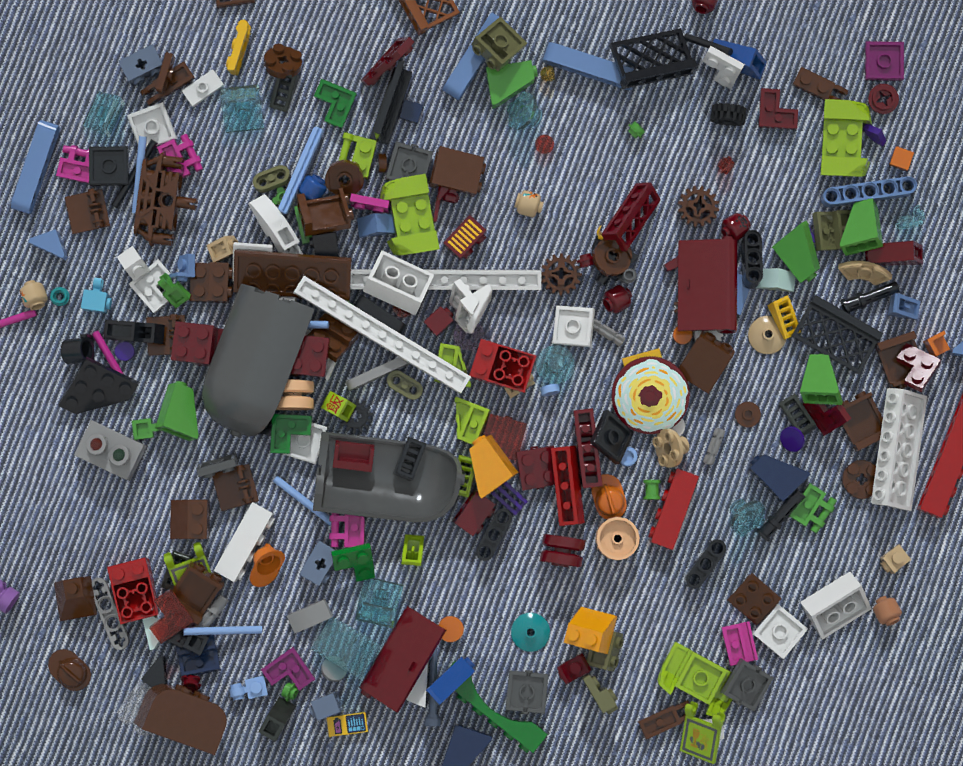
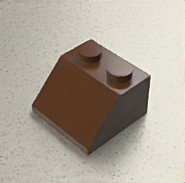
M171 500L170 539H210V500Z

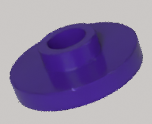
M789 426L782 430L780 434V441L788 451L797 452L803 448L805 439L798 428Z

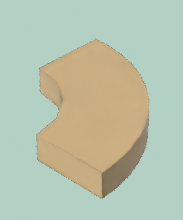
M848 261L838 264L839 271L848 281L861 279L869 281L876 286L892 280V274L884 267L875 263Z

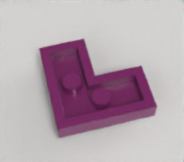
M294 647L261 669L272 686L287 675H289L299 691L315 680V677Z

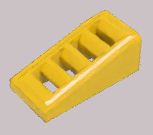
M787 295L767 305L784 340L792 336L798 325L791 300ZM785 312L786 316L782 317L781 313ZM789 319L790 322L784 324V321ZM792 326L793 330L787 332L786 328Z

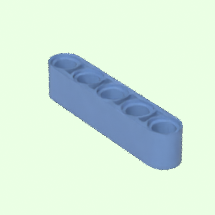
M491 12L477 35L497 20L499 16ZM471 44L442 91L457 100L462 98L486 60L482 55L478 56L473 52Z
M548 43L542 60L544 63L622 88L620 85L621 77L615 62L557 43ZM623 65L625 73L632 72L634 70L631 67Z
M43 120L38 122L12 198L11 209L27 214L32 213L59 135V125Z
M907 176L830 187L821 195V203L825 207L831 208L852 205L855 202L871 198L874 201L907 197L916 190L917 182L914 178ZM904 182L910 184V191L903 189L902 184ZM884 185H888L891 187V194H888L884 191ZM870 188L873 191V196H867L864 189ZM847 190L852 191L854 199H848L845 192ZM826 194H833L835 196V201H828L826 198Z

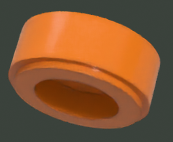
M678 327L673 331V339L677 344L685 345L692 339V331H678Z

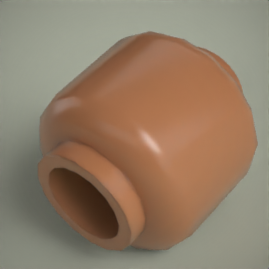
M883 596L876 600L877 604L873 607V612L880 624L891 626L901 620L902 611L894 598Z

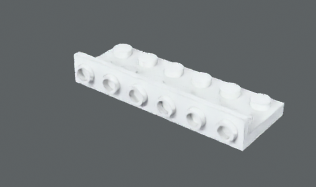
M887 389L871 499L872 504L912 511L927 396L905 389Z

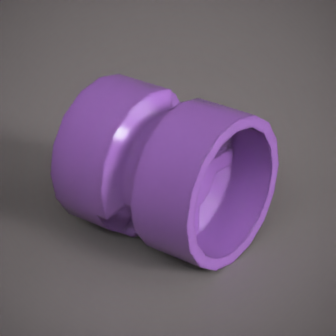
M0 580V611L6 614L16 603L20 592L12 587L7 588L6 583Z

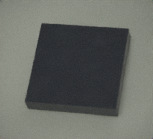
M128 146L89 147L90 186H129Z
M605 410L597 424L590 444L617 465L621 463L634 432L609 410Z

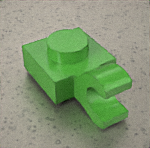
M167 273L159 277L161 280L157 283L165 290L163 296L175 308L190 299L191 294L178 281L173 284Z
M152 418L132 421L134 440L155 438L154 432L161 430L155 428L156 423H153Z

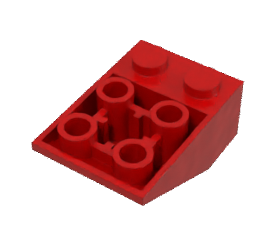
M481 339L469 376L478 381L525 393L537 356Z
M144 557L107 567L120 625L159 615L154 579L148 558Z

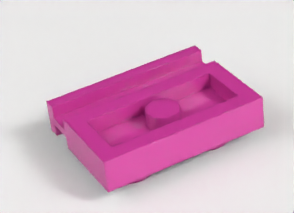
M351 193L350 204L353 208L389 214L390 202L388 200Z
M749 621L721 627L730 666L737 665L740 658L746 662L758 660Z

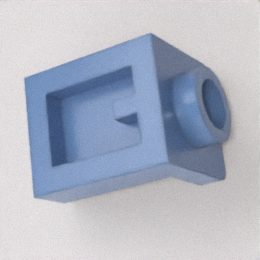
M195 254L179 256L177 263L179 272L169 274L170 278L176 279V282H188V279L194 278Z

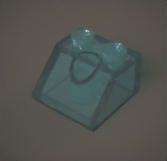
M259 84L221 88V106L226 133L264 129Z
M376 578L364 580L355 620L393 628L404 585Z

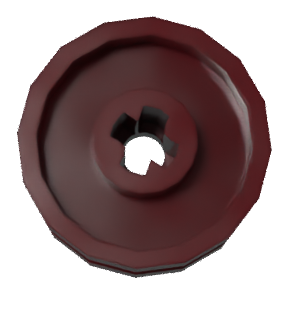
M543 534L542 544L554 549L553 551H541L539 561L569 568V566L582 568L583 557L571 553L572 551H583L586 540Z

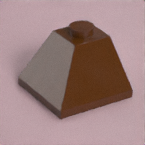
M91 576L67 579L54 583L60 621L97 615Z

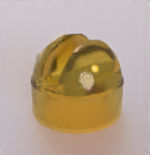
M552 65L542 68L540 71L542 80L546 82L555 80Z

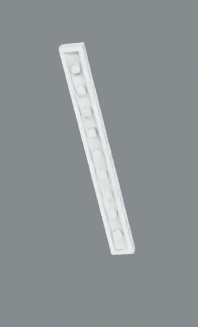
M351 269L350 289H364L372 269ZM423 269L434 274L428 290H452L454 282L458 279L467 284L471 290H479L487 284L492 287V290H541L542 270Z
M303 276L296 287L294 294L459 394L462 393L471 378L468 374L306 276Z

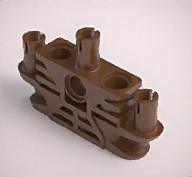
M162 152L160 156L154 157L151 160L145 158L141 169L134 235L138 236L140 234L148 241L151 247L154 244L173 246L174 241L166 239H174V234L159 233L157 228L176 231L179 208L196 211L197 206L190 205V203L198 204L197 198L181 197L183 173L165 171V167L182 170L184 165L176 164V162L184 163V157L167 156L166 152ZM157 165L155 170H150V166ZM170 195L173 198V203L167 206L165 199ZM143 225L148 226V232L142 229Z

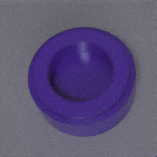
M120 342L115 348V355L121 361H129L135 355V348L129 342Z

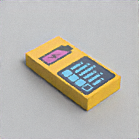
M366 712L326 717L329 737L368 732Z

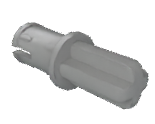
M218 594L212 605L207 608V612L197 626L210 627L216 617H220V612L229 600Z

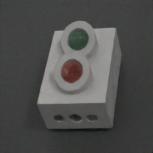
M91 420L74 455L125 480L131 481L147 446Z

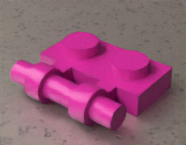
M187 134L180 137L183 142L180 145L177 144L175 139H172L157 147L159 154L166 152L167 156L183 157L181 152L187 151L190 159L184 160V163L176 162V164L184 165L182 170L166 167L167 171L183 173V178L191 175L188 169L190 166H194L196 172L203 169L200 163V156H197L193 148L194 143Z
M64 145L62 152L69 154L68 159L60 157L56 176L89 184V149H80L75 145ZM76 156L86 157L85 162L76 161Z
M332 513L329 516V521L331 522V533H329L331 547H339V539H344V547L364 544L365 517L346 514L345 516H339L337 513ZM339 522H345L344 533H339Z

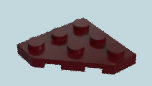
M410 37L398 38L360 81L365 86L375 85L384 72L390 71L396 65L397 60L402 56H407L412 51L414 41Z

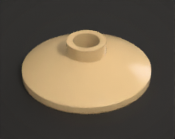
M772 316L757 318L749 328L748 339L750 345L759 353H776L786 342ZM766 331H770L772 333V336L770 338H767L765 336Z

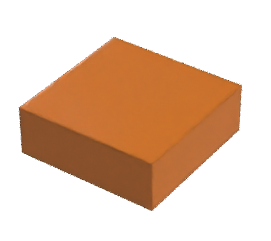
M896 146L889 165L908 171L914 152Z

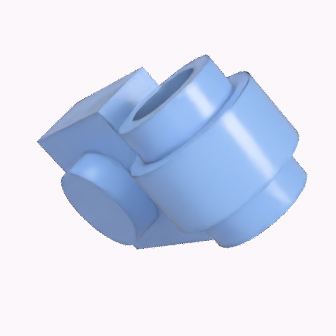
M265 676L246 679V687L242 686L241 683L230 685L229 694L233 701L243 699L246 693L249 699L268 695Z

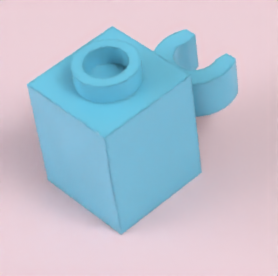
M94 277L93 290L84 289L81 309L84 311L107 314V310L111 309L112 298H110L108 293L102 292L104 284L102 278Z

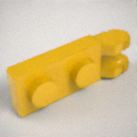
M245 19L237 23L236 30L238 34L232 41L231 48L233 51L226 61L227 70L230 74L236 76L239 75L252 29Z

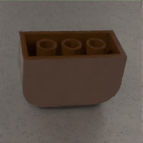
M158 684L150 688L145 694L134 724L142 730L215 755L224 734L227 719L223 709L210 701V697L206 696V694L196 690L192 693V690L180 684H176V687L168 684Z

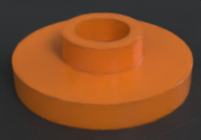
M447 616L438 624L446 630L442 637L444 641L455 642L461 638L464 627L457 617Z

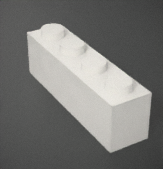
M252 502L214 571L233 582L241 581L246 573L244 567L247 562L251 563L255 553L253 551L257 545L261 546L265 539L263 534L266 528L270 529L275 521L273 518L274 513Z

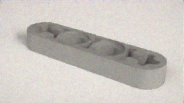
M398 357L345 383L348 390L352 391L384 377L392 371L406 367L410 363Z
M95 578L92 580L95 604L111 645L117 650L125 649L130 643V638L125 625H120L115 600L110 587L105 579ZM97 581L104 584L101 590L103 594L107 592L108 596L97 598V595H101L99 590L94 589ZM102 600H110L111 608L109 610L102 609ZM111 617L117 618L119 622L118 626L114 629L108 625V620ZM122 629V632H118L121 638H125L122 647L115 642L118 640L117 634L112 636L111 632Z

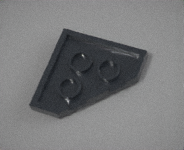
M86 356L60 399L58 406L74 414H79L128 401L136 390L138 381Z

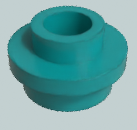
M56 287L52 290L50 299L54 305L64 306L69 302L70 294L67 289ZM60 293L64 295L62 300L57 299Z

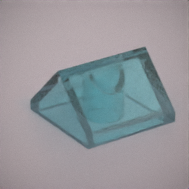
M98 91L82 126L110 138L125 106V102L119 96Z

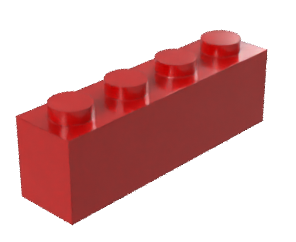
M576 446L551 448L559 526L583 524L585 519Z
M678 468L675 469V472H670L667 481L670 483L669 489L664 490L661 501H664L661 509H657L654 518L657 520L655 527L651 526L648 537L651 538L650 543L669 550L674 549L699 476Z

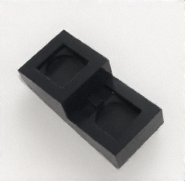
M172 622L164 641L200 656L209 637L204 635L184 636L183 628L185 627Z

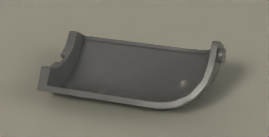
M241 284L205 376L202 391L204 407L212 420L222 427L231 430L230 434L239 438L242 435L248 437L256 436L265 429L272 419L315 310L293 300L290 301L284 298L279 300L280 296L268 291L264 292L256 287Z
M322 431L318 465H321V468H317L313 511L406 522H430L444 516L454 506L459 494L460 485L464 486L465 474H462V466L459 459L452 453L437 446L426 444L414 479L409 481L393 474L406 441ZM335 440L374 445L372 472L333 468ZM411 444L409 446V448L414 449L416 451H419L420 449ZM407 452L406 455L416 459V455ZM404 459L403 463L413 466L414 463ZM401 467L402 471L410 473L411 470Z

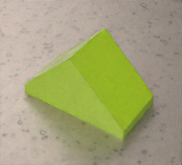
M405 534L401 564L422 566L424 536Z

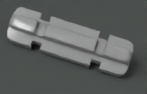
M594 319V331L597 330L600 335L610 341L613 340L618 346L623 344L624 336L616 334V331L605 324H600V321Z
M715 428L714 437L711 438L707 455H705L703 460L705 464H714L716 459L714 457L719 451L722 442L721 438L725 434L723 429Z

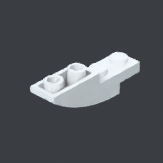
M265 194L248 203L266 237L270 236L279 253L303 254L297 244L300 241L279 209Z

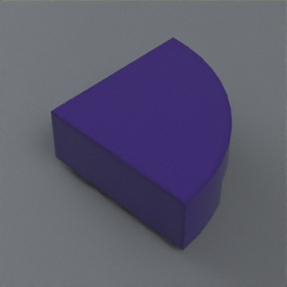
M869 124L864 126L863 131L871 140L880 146L886 143L882 129Z

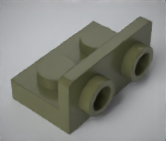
M613 632L608 654L589 650L587 657L589 666L614 672L619 663V650L624 643L623 633Z

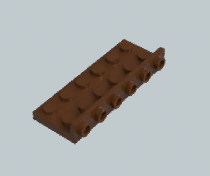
M235 250L233 292L238 293L240 285L245 284L279 296H292L302 299L294 294V291L303 276H306L345 301H349L351 296L352 258Z

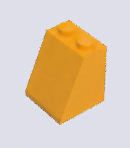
M492 435L478 437L472 442L474 446L469 449L478 493L481 499L518 473Z

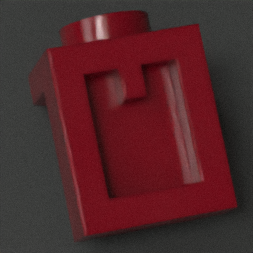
M583 653L557 667L559 677L566 685L592 670Z

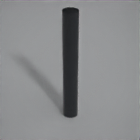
M688 33L684 35L685 41L708 49L712 46L728 56H731L733 53L732 48Z

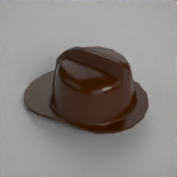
M67 649L57 650L49 658V672L68 690L79 691L89 684L91 679L90 668L72 651Z

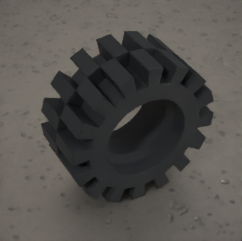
M728 103L712 105L710 121L719 125L743 126L745 124L747 108Z

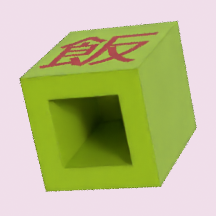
M330 391L325 397L321 408L348 422L357 405Z

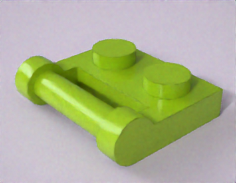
M343 133L342 139L344 141L339 160H347L350 144L355 142L356 147L352 162L359 164L364 178L368 179L377 141L350 133Z

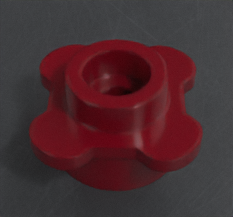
M184 675L181 677V681H183L182 686L192 690V693L201 688L199 676Z

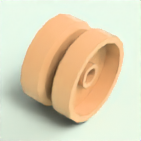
M288 379L282 394L284 396L281 397L276 410H313L314 399L302 395L314 392V381Z
M622 517L607 519L599 526L596 531L595 542L597 549L603 556L612 560H622L634 554L638 548L640 537L638 529L631 521ZM618 535L621 537V541L615 542L614 536Z

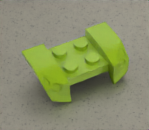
M825 99L821 175L866 176L870 162L867 158H861L863 123L872 125L869 108L865 103L852 100Z
M426 174L395 179L386 182L381 188L380 199L390 201L396 237L391 238L387 243L394 255H408L440 249L437 231L434 228Z
M674 642L657 678L658 684L668 694H672L674 687L679 688L708 704L705 711L706 715L713 716L718 712L725 714L733 700L721 693L732 673L731 671Z

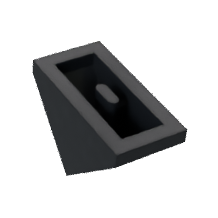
M165 656L158 657L141 678L151 688L158 684H168Z

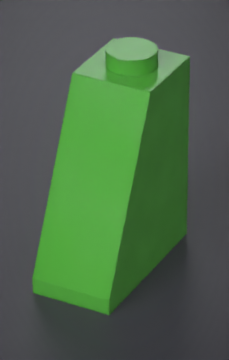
M532 60L507 64L500 71L486 67L492 109L499 107L534 83V77H538L536 65L532 66Z
M873 198L853 204L840 241V247L845 256L883 247L878 207Z
M805 220L772 246L800 283L805 280L810 282L817 276L815 272L820 269L809 224Z
M809 355L800 389L804 403L842 405V397L829 355Z
M176 381L167 387L155 428L184 440L193 441L198 439L199 436L194 392L192 388L187 387L186 383Z

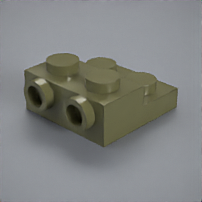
M500 16L474 38L471 46L476 55H482L486 59V64L490 69L500 71L516 54L526 47L527 42Z
M589 674L581 677L602 713L607 712L611 714L618 709L615 703L618 699L611 688L607 689L604 686L598 690L601 685L594 675L591 677Z

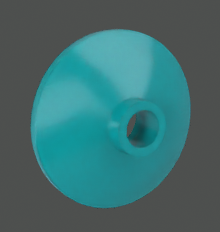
M524 613L514 621L511 628V636L517 647L524 651L534 652L547 644L550 637V627L541 615L537 613ZM528 629H534L535 633L533 636L527 634Z

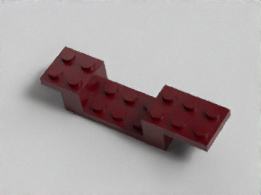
M176 321L171 360L209 367L223 329L217 328L214 325ZM305 335L289 376L296 374L325 378L330 338Z

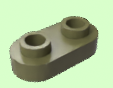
M278 165L256 174L253 178V185L258 192L266 193L289 183L291 174L286 166ZM284 175V178L279 179V176ZM266 182V185L261 186V183Z
M398 370L388 374L387 384L394 391L410 400H417L422 396V385L415 379ZM395 377L400 378L399 384L393 383ZM411 387H415L417 389V392L415 394L410 393Z

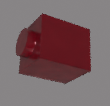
M440 306L424 321V325L436 337H439L454 323L452 319L454 315L447 307L443 309Z

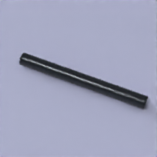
M151 139L148 143L145 158L150 157L158 144L156 141ZM136 165L129 174V186H122L111 204L117 209L135 181Z

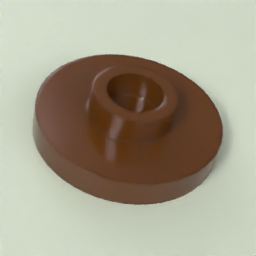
M743 402L735 410V419L742 427H753L761 418L760 409L753 402Z

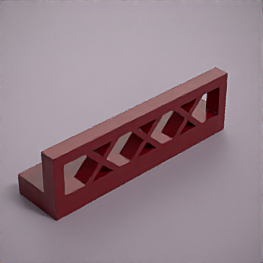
M651 182L636 183L601 234L604 240H616L621 251L628 250L661 200ZM649 195H651V197H652V199H653V201H652L650 204H649ZM643 206V215L640 217L641 207ZM635 219L634 229L632 230V221ZM626 232V241L624 242L622 236Z

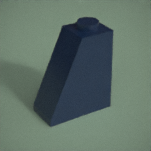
M765 454L761 457L756 455L749 462L751 466L748 468L780 502H783L811 475L808 471Z
M455 724L442 766H469L492 741L493 736Z

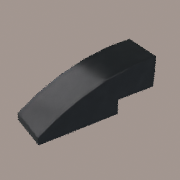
M105 320L103 339L163 344L165 325Z

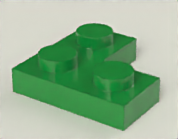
M321 79L314 98L331 104L324 122L343 129L357 93Z
M274 414L272 417L270 453L290 454L291 435L311 436L312 416Z
M370 543L331 551L335 571L353 567L356 582L375 578Z

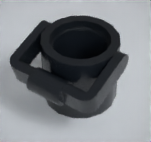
M80 334V338L64 340L60 351L63 361L66 364L83 363L86 356L95 360L93 336Z

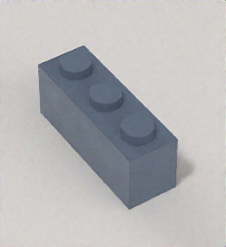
M337 690L312 700L309 706L312 717H316L317 720L339 713L344 709Z

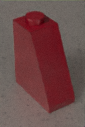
M915 241L883 243V247L865 251V259L880 266L923 265V245Z

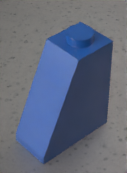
M714 39V43L732 48L733 53L730 57L745 64L740 73L755 79H761L767 62L756 48Z
M461 656L426 691L440 705L475 672L473 669L475 664L468 657L464 659Z

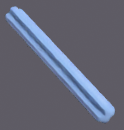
M319 127L312 129L278 209L282 214L289 213L324 133L323 129Z

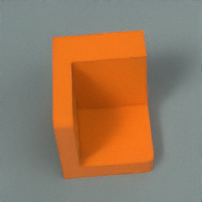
M945 331L923 341L929 354L936 357L950 350L943 336L946 334Z

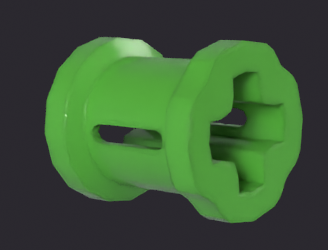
M643 480L645 484L643 500H661V496H659L661 480Z

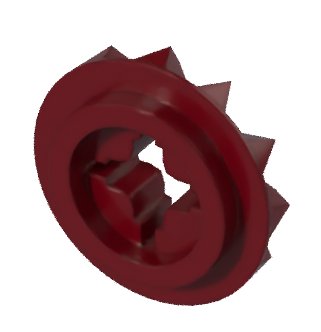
M878 84L869 93V106L874 112L881 115L891 113L899 103V95L891 85ZM880 94L883 97L890 96L886 100V105L883 102L877 103L880 99Z

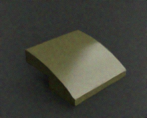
M851 210L812 213L816 251L842 250L840 241Z

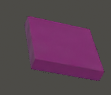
M866 41L865 80L903 81L904 42Z

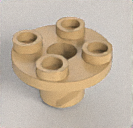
M672 429L661 430L652 440L658 457V463L662 467L672 468L678 466L682 461L683 455L689 451L688 440L683 436L679 437Z

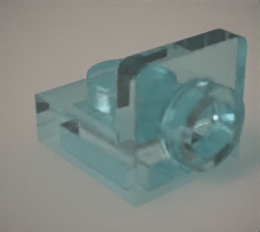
M920 205L913 208L914 218H912V215L900 217L901 220L896 222L897 231L920 227L923 224L925 213L923 209H920Z

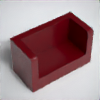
M335 440L332 467L372 472L374 445Z

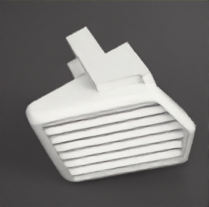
M458 279L453 284L449 303L457 311L454 320L465 333L472 334L491 301L492 287L489 284L474 293L471 292L470 287L464 284L461 279Z

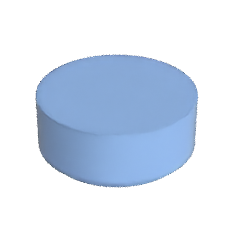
M550 384L541 387V396L546 397L558 394L560 392L559 385Z
M627 447L621 460V465L628 467L635 464L638 457L635 449Z

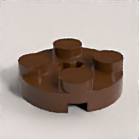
M275 44L273 48L265 53L263 64L268 74L280 79H285L289 75L294 77L301 71L302 54L293 48L282 44Z
M339 160L330 164L326 172L325 184L327 189L335 195L339 194L338 188H343L344 194H348L350 198L351 193L357 194L362 189L364 174L357 162ZM342 175H346L350 180H347V183H343V180L339 178Z
M602 239L592 252L594 264L604 276L622 274L629 268L632 259L631 248L629 247L627 251H621L616 240ZM609 252L617 255L615 261L609 259Z
M857 460L845 468L841 481L843 488L850 496L856 499H866L872 496L876 465L866 460ZM860 474H863L864 478L867 479V481L864 482L863 485H860V482L856 481V478L860 477Z

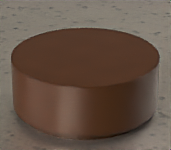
M378 153V173H385L387 171V156L385 153Z

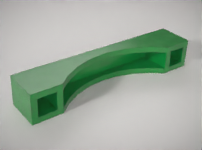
M471 676L455 690L458 693L457 698L465 704L467 702L471 703L474 706L472 708L473 711L480 716L482 714L486 715L489 718L488 723L496 729L498 726L504 730L503 735L511 741L516 739L520 743L518 746L526 753L529 751L534 753L548 735L532 721L509 719L492 710L477 693Z

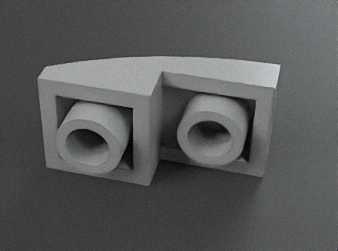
M325 599L287 615L294 634L333 617Z

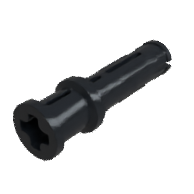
M893 281L890 284L864 294L856 293L855 296L846 300L843 298L840 300L843 311L850 314V312L857 309H865L870 303L895 293H900L897 282Z
M796 489L773 516L767 517V521L760 529L757 528L756 532L769 542L770 537L777 529L780 530L782 528L781 524L806 496Z

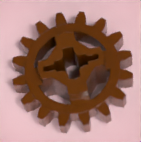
M693 186L692 191L686 189V195L681 194L680 198L683 201H678L677 205L681 206V208L677 212L683 213L680 219L686 218V225L692 222L693 228H696L697 224H700L701 228H703L704 222L710 225V218L716 219L717 216L714 212H719V208L715 207L719 204V201H714L716 194H709L710 188L707 191H703V186L699 190H697L696 186ZM697 195L694 200L687 201L691 196ZM704 196L709 200L710 204L705 201ZM700 199V207L703 208H701L697 214V208L695 207V205L698 203ZM686 210H690L693 217H691ZM703 213H710L707 217L700 219Z
M560 253L559 258L552 255L553 260L546 259L548 265H542L541 267L545 270V272H542V277H545L542 280V284L547 283L545 289L551 288L552 294L559 291V296H562L563 291H565L569 295V289L571 288L575 291L576 287L574 284H580L581 282L577 279L582 277V273L577 272L581 268L580 266H575L576 259L570 261V255L566 258H563V253ZM558 263L554 270H549L553 264ZM565 263L568 264L573 269V271L568 270L565 267ZM559 270L566 274L563 276V279H559V276L556 275L559 273ZM549 278L553 279L557 283V286L553 285L550 282ZM568 279H573V281L568 286L564 287V284Z

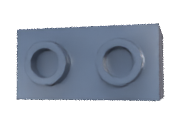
M153 44L118 61L131 85H139L145 81V78L151 75L152 77L158 76L162 66V60ZM144 63L145 69L143 70L140 66V64Z
M319 540L299 575L318 586H321L322 583L326 584L331 576L328 572L333 566L331 551H335V549ZM324 559L326 567L319 570L317 561Z

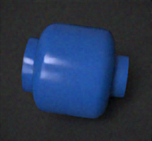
M313 174L312 176L307 175L298 191L300 194H305L306 200L322 198L327 187L324 179Z

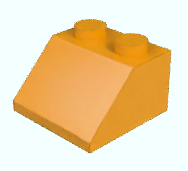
M581 607L568 623L564 643L608 654L617 616Z

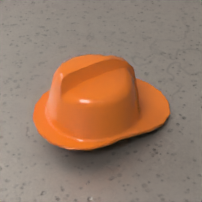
M602 474L603 486L591 488L596 510L604 519L621 517L627 507L622 485L615 476Z
M268 543L257 550L253 555L254 566L249 577L251 584L256 587H264L270 584L278 575L284 563L285 554L282 551L276 550Z

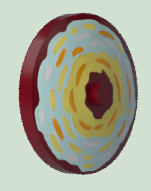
M645 356L629 362L620 370L613 383L612 404L617 416L627 427L639 433L658 434L663 429L673 428L681 421L689 405L690 390L685 375L674 363L661 357Z

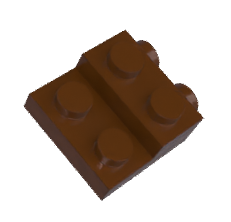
M220 262L195 263V277L190 278L191 296L189 301L229 303V298H232L233 288L230 287V279H233V268H231V265Z
M325 312L318 321H329V329H313L307 336L330 338L328 358L336 363L358 339L359 332Z

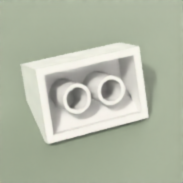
M381 250L366 281L363 292L416 316L434 274Z
M851 572L839 577L800 602L822 640L871 610L862 585Z

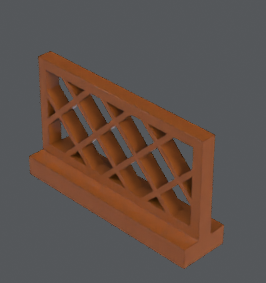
M399 0L418 36L424 34L426 30L459 15L460 12L454 1L434 0L440 2L439 9L436 11L427 8L429 0H427L425 7L417 5L415 0ZM442 4L451 6L453 12L449 14L440 12ZM425 13L436 14L435 21L428 24L425 19Z

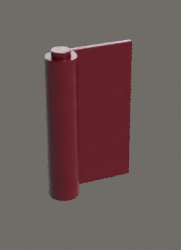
M724 236L722 239L678 240V331H717L722 334L737 332V240L732 236Z
M406 606L359 686L361 689L360 693L369 699L374 697L398 713L446 630L419 612Z

